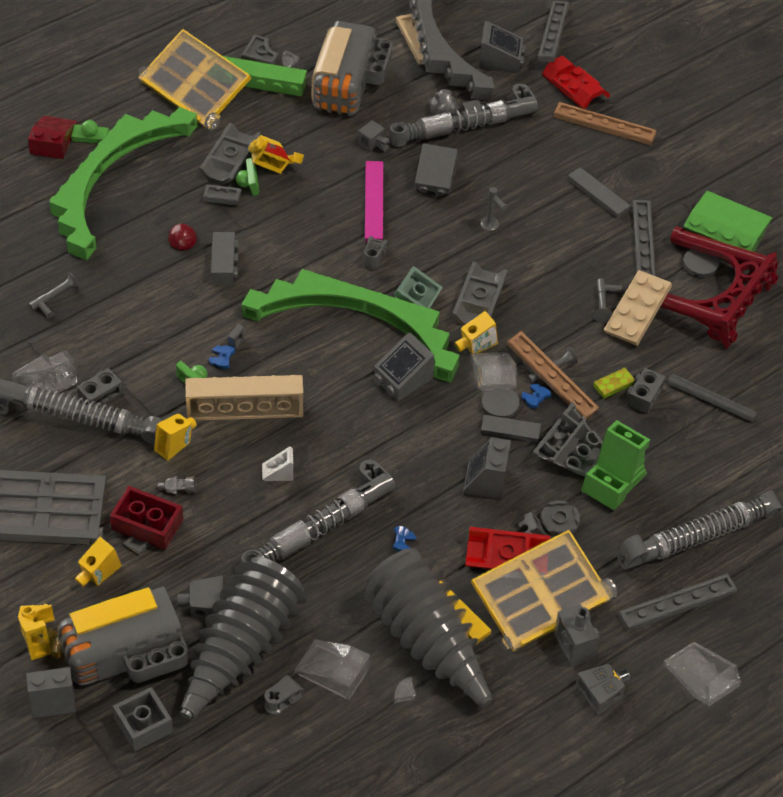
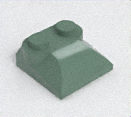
M413 266L395 291V298L430 309L443 287Z

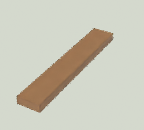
M559 102L554 112V118L647 145L652 144L657 131Z
M522 331L508 340L507 345L568 406L572 401L576 405L575 409L581 417L584 416L587 420L599 410V407Z

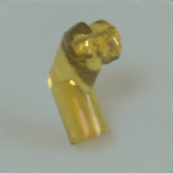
M47 628L49 642L52 645L51 656L59 658L62 654L59 634L56 630Z

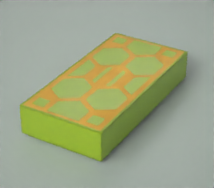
M623 368L595 381L593 386L605 399L635 385V379L626 368Z

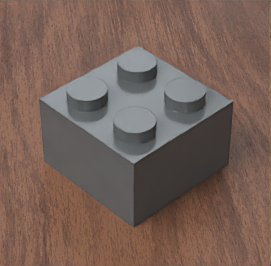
M152 687L113 706L114 718L134 752L173 733L172 719Z

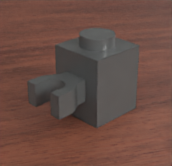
M371 120L358 130V144L367 150L372 151L377 146L383 152L389 149V146L386 145L389 139L385 137V128Z

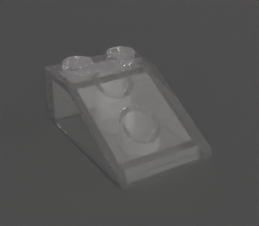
M508 352L470 354L478 389H481L483 392H490L496 388L508 391L513 387H517L516 364Z
M315 639L295 668L294 673L350 700L370 669V655L353 646Z
M696 642L691 643L663 661L664 665L696 699L708 706L740 686L737 665Z

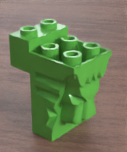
M616 420L606 430L597 464L586 474L581 491L615 510L625 501L626 495L647 474L644 466L645 450L649 447L650 439Z

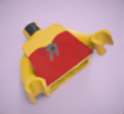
M260 135L257 140H253L248 146L249 152L252 153L254 164L280 174L287 164L295 162L302 164L304 157L303 154L296 152L293 155H287L281 143L268 138L267 135Z

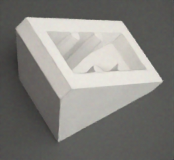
M288 447L262 464V480L293 481L292 447Z

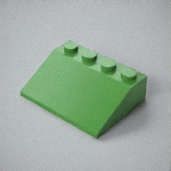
M706 191L690 213L684 225V230L755 252L772 217Z

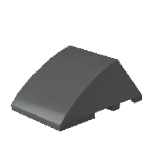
M572 401L531 454L553 462L576 474L586 476L597 464L603 441L595 431L590 429L585 422L586 418L584 416L581 417L575 409L576 405Z

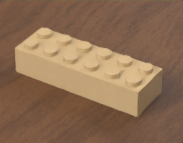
M302 375L186 379L187 419L192 417L195 421L303 417Z

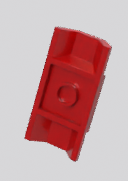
M564 56L556 58L555 62H549L542 72L543 77L582 109H586L590 101L601 94L607 98L610 97V93L603 89L596 79L581 67H576Z
M470 527L465 566L492 570L550 540V536ZM548 554L532 561L538 573L547 574Z

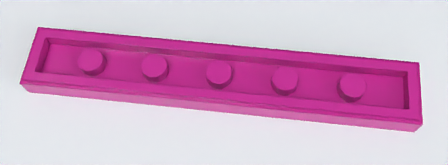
M366 161L365 243L368 242L370 236L383 241V161Z

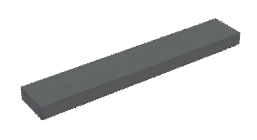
M552 2L538 61L555 62L569 2Z
M633 200L636 273L640 270L656 276L651 201Z
M727 573L619 612V617L627 631H631L735 594L737 588Z

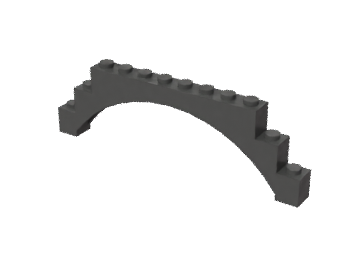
M410 0L409 6L412 9V19L415 21V31L418 34L417 41L420 42V53L423 55V65H425L426 72L445 74L449 86L467 87L470 99L490 101L495 89L492 77L486 76L473 68L447 44L433 18L432 0Z

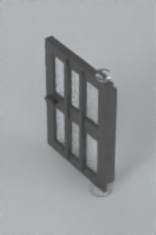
M0 470V540L90 545V542L95 543L99 537L103 539L104 528L100 527L106 476Z

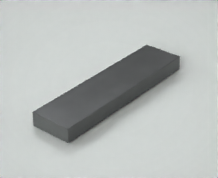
M581 167L568 175V180L615 217L619 218L630 210L628 203Z

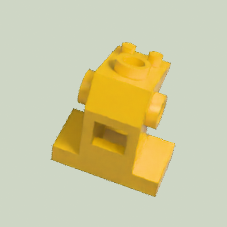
M52 605L21 606L18 619L31 660L52 654L45 623L55 621Z

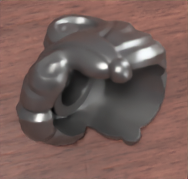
M442 89L436 92L435 97L429 101L431 116L448 112L451 113V116H456V111L459 110L458 102L452 96L450 90Z

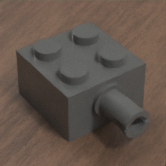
M579 604L558 611L554 635L570 666L573 667L594 660L600 636L597 628H593L591 624L589 610Z

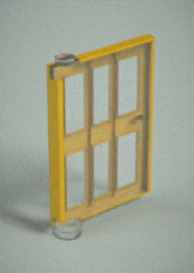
M184 29L178 33L147 68L143 66L138 71L140 75L138 79L177 108L181 107L196 113L197 122L209 130H213L218 126L221 119L219 115L221 111L251 79L248 73Z
M570 530L471 581L502 632L504 646L507 649L511 648L513 652L554 631L558 611L579 604L591 611L617 596V589L614 583L609 578L601 581Z

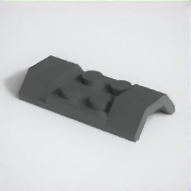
M229 123L200 167L202 174L207 180L221 185L231 182L251 154L248 146L253 140H257L261 132H257L252 136L239 132L232 123Z
M472 262L452 314L461 326L466 325L484 311L490 317L492 316L508 270L504 269L498 273L482 270L477 262Z

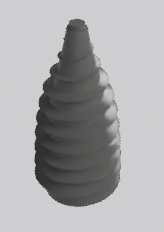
M415 548L405 549L393 554L380 563L369 575L364 592L365 600L373 603L372 609L376 614L382 615L381 622L386 626H391V635L401 638V646L405 649H411V657L415 660H423L422 666L424 669H436L435 675L437 678H449L451 686H458L477 705H481L482 708L488 706L493 701L491 698L492 694L482 674L484 671H481L478 663L481 654L475 655L473 650L478 639L468 638L467 634L472 629L473 624H462L461 622L466 614V609L455 610L454 608L459 601V596H447L452 584L450 582L439 583L444 572L441 569L432 570L436 562L435 558H423Z
M254 557L250 562H240L236 565V574L228 578V587L220 591V600L212 605L213 614L208 615L205 619L207 628L199 632L201 643L194 646V653L198 660L191 662L193 677L188 679L189 688L180 707V714L187 719L195 717L208 703H211L210 701L218 694L224 695L223 689L229 684L239 686L236 679L238 675L251 676L252 672L248 665H262L263 660L259 653L272 654L273 648L269 641L281 642L283 638L279 630H290L292 626L288 618H299L300 611L296 605L307 602L304 595V587L289 570L280 564L263 557Z

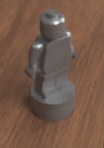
M174 476V478H168L165 483L157 485L159 491L166 490V493L178 495V491L196 492L195 477L177 480L178 477Z

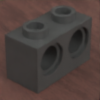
M107 368L77 386L78 399L83 398L84 402L88 399L90 404L92 401H95L96 405L101 403L104 406L123 394L122 381Z
M644 368L641 374H637L634 387L630 386L626 394V397H628L627 405L648 414L664 387L666 376Z

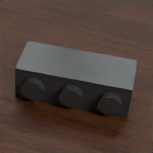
M213 232L212 285H234V278L238 277V267H234V264H238V253H235V250L239 248V241L235 240V232Z

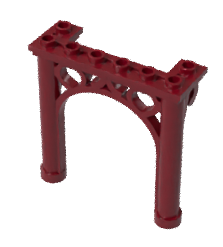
M676 226L670 238L672 244L722 258L732 265L736 275L731 286L716 297L706 300H689L668 293L660 308L694 318L696 321L709 327L707 329L708 336L716 341L722 340L724 348L728 349L732 342L734 343L737 339L736 326L738 320L745 315L748 306L753 304L755 296L760 294L762 287L769 291L777 283L779 277L777 274L779 264L777 253H769L766 256L694 234ZM750 270L748 275H744L742 272ZM721 303L730 304L727 308H720L717 305Z

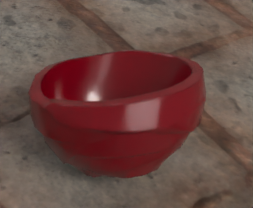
M183 223L176 224L169 231L168 241L170 246L177 250H189L195 246L197 235L189 225Z

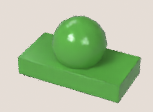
M86 120L82 125H74L71 140L98 144L107 136L109 128L98 127L95 121Z
M252 158L246 159L247 170L237 173L236 183L241 187L250 186L252 195L256 196L259 195L257 169Z
M182 361L176 364V375L185 384L186 379L207 378L208 376L206 368L201 365H195L190 369Z

